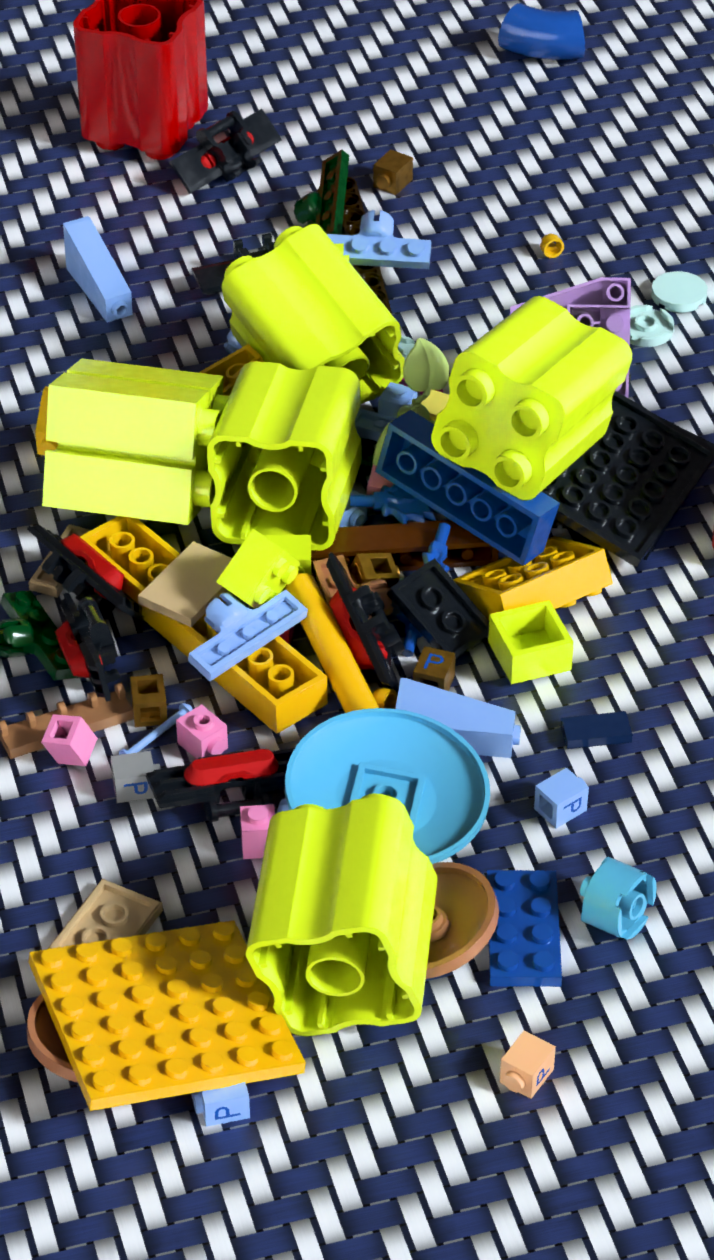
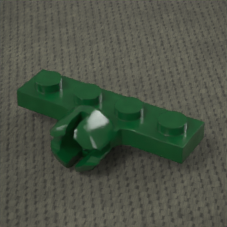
M340 150L322 161L319 189L316 192L306 194L294 204V215L299 223L304 224L307 222L305 226L318 224L326 234H342L350 156L344 150Z
M32 591L3 593L0 604L11 619L0 621V656L10 658L26 656L28 653H31L38 657L53 680L82 678L73 676L56 637L55 631L58 628Z

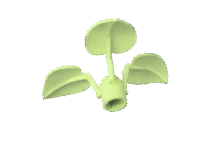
M417 338L414 347L404 362L403 377L410 389L416 392L424 391V393L418 398L413 399L411 405L400 407L397 412V418L412 410L435 424V421L429 419V411L424 405H421V402L430 395V389L441 390L446 386L449 378V365L444 354L436 345L426 339ZM389 423L383 429L375 447L373 465L375 466L378 464Z

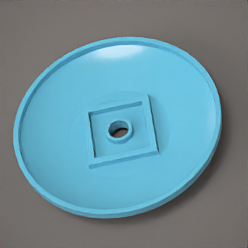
M371 708L355 710L330 718L313 728L301 739L293 750L287 764L285 795L289 810L304 804H313L324 809H333L344 806L352 800L361 799L368 794L390 795L404 804L414 825V843L423 854L429 857L431 864H434L458 853L477 835L488 812L490 783L485 766L477 752L462 736L448 726L430 717L406 710Z

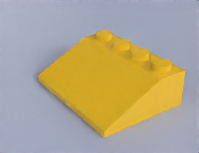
M556 536L548 538L544 552L524 566L506 556L453 579L488 620L489 614L550 600L554 609L567 608L575 605L577 599L584 596L598 595L602 592V588L613 584L605 549Z

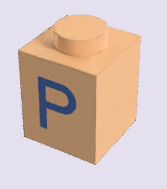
M523 1031L501 1059L500 1083L512 1092L520 1093L532 1099L554 1070L556 1046Z

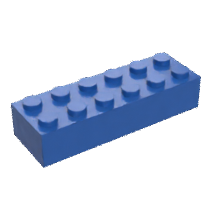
M412 410L407 411L389 423L376 467V473L522 566L544 552L560 505L558 501L543 492L531 500H521L497 487L484 473L473 468H463L443 457L435 450L431 441L434 424Z

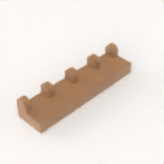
M118 683L115 684V691L110 693L111 700L107 702L104 697H97L93 691L87 693L86 701L67 707L64 701L56 703L57 710L36 717L33 711L25 713L26 720L7 725L5 720L0 721V741L10 759L45 748L41 741L53 714L80 716L92 732H96L133 720V709L126 699L123 684Z

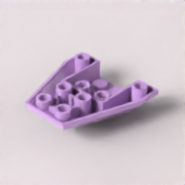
M601 277L542 296L566 308L579 322L591 327H601L622 338L630 346L631 278ZM525 302L511 306L510 314ZM629 370L625 381L615 390L627 398L629 397Z

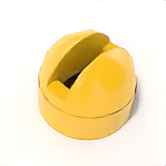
M547 234L541 239L540 248L546 257L555 258L563 252L564 243L557 235Z
M378 688L373 691L372 694L379 708H396L397 692L394 689Z

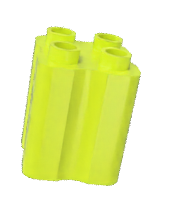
M311 224L304 228L292 226L277 237L272 251L255 258L249 255L242 256L233 261L226 269L221 288L224 301L232 310L229 320L232 334L242 347L249 344L262 356L264 362L280 363L288 368L307 370L317 366L347 368L353 371L359 379L360 404L376 399L384 392L390 382L398 384L404 378L403 366L405 359L398 351V345L402 338L400 324L318 224Z
M534 296L456 357L448 380L450 387L449 399L445 408L438 413L432 430L431 441L433 447L440 455L463 468H473L484 473L497 487L521 500L535 498L605 435L613 414V394L616 388L625 381L632 362L630 346L622 338L601 327H591L579 322L566 308L545 297Z
M258 361L249 362L241 368L207 446L208 472L215 484V496L210 505L211 527L214 535L219 540L229 544L242 545L251 530L255 529L262 535H311V550L315 551L325 550L333 544L362 462L361 438L355 427V419L360 408V382L353 371L343 367L317 366L307 370L288 368L280 363Z
M373 793L333 809H324L318 805L304 804L297 806L293 810L278 812L270 819L247 943L246 958L256 977L266 983L274 995L273 1008L276 1014L283 1016L290 1032L295 1035L314 1036L336 1033L345 1027L365 1024L382 1027L404 1024L417 1020L421 1015L438 878L429 857L423 854L414 843V825L404 804L393 797Z

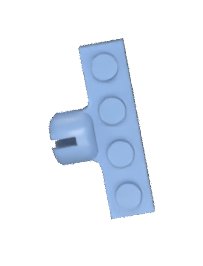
M375 210L365 213L361 218L360 232L357 235L327 234L333 243L344 244V255H349L351 265L429 269L431 240L394 237V220L385 211L380 210L379 221H374Z
M284 590L253 610L247 608L233 594L221 593L219 597L226 603L215 597L205 609V622L218 634L191 651L188 655V662L208 681H212L305 619L308 609L287 590Z

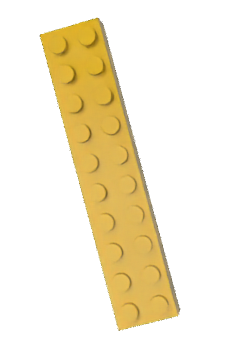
M117 516L79 536L124 574L122 590L137 603L138 595L180 555L179 552L137 518ZM142 606L143 620L187 657L191 651L218 634L205 622L206 613L192 627H189ZM280 636L213 679L276 734L328 704L327 675Z

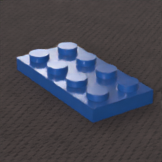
M487 870V880L490 882L499 904L498 923L495 932L488 942L490 986L562 987L556 871Z

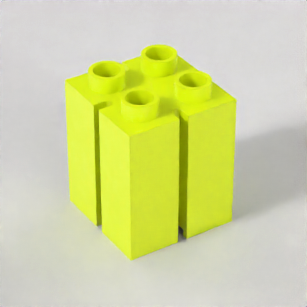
M81 358L67 370V373L60 375L48 387L46 441L58 442L56 450L45 451L42 506L189 525L201 511V507L210 508L215 496V484L208 472L207 446L229 398L228 395H223L224 376Z

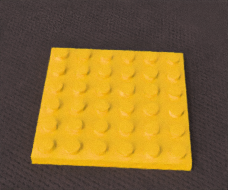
M234 920L29 952L30 968L90 1111L224 1088L242 1082L252 1083L304 1073L306 1062L283 1016L276 1014L273 1008L274 998L267 984L256 977L246 958L247 944Z

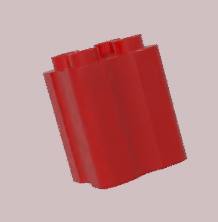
M95 0L92 5L83 9L73 22L81 135L86 140L96 142L100 148L105 150H116L129 145L145 152L149 158L156 160L168 159L182 148L188 139V130L201 120L208 109L204 0Z

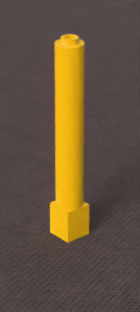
M298 573L290 584L285 585L284 590L291 593L308 609L307 617L300 621L344 712L379 708L314 577L311 574Z

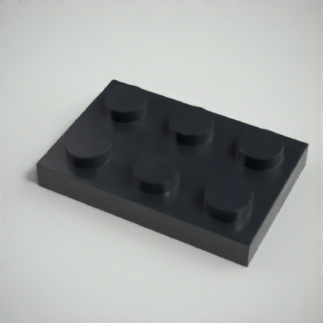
M435 558L392 586L387 592L388 597L432 648L456 653L455 661L488 638L489 620Z

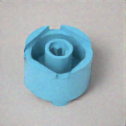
M606 857L592 877L587 876L581 884L580 895L584 897L581 921L616 937L627 940L632 939L641 931L648 919V916L643 915L647 904L654 905L657 891L655 878L640 869L611 857Z

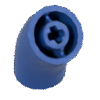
M517 3L511 7L501 24L498 43L502 49L527 57L548 60L581 59L585 56L584 30L578 10L551 11Z

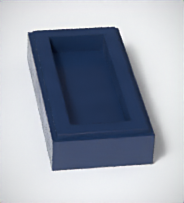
M626 711L561 718V730L567 749L632 742L633 734Z

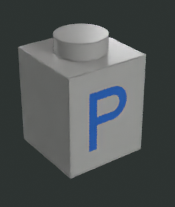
M151 751L111 756L112 780L117 803L155 798L148 784L146 773L160 769V764H153Z

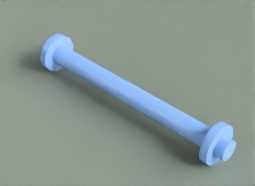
M186 703L180 704L178 712L128 750L121 749L119 755L141 751L176 724V719L193 710L191 705Z

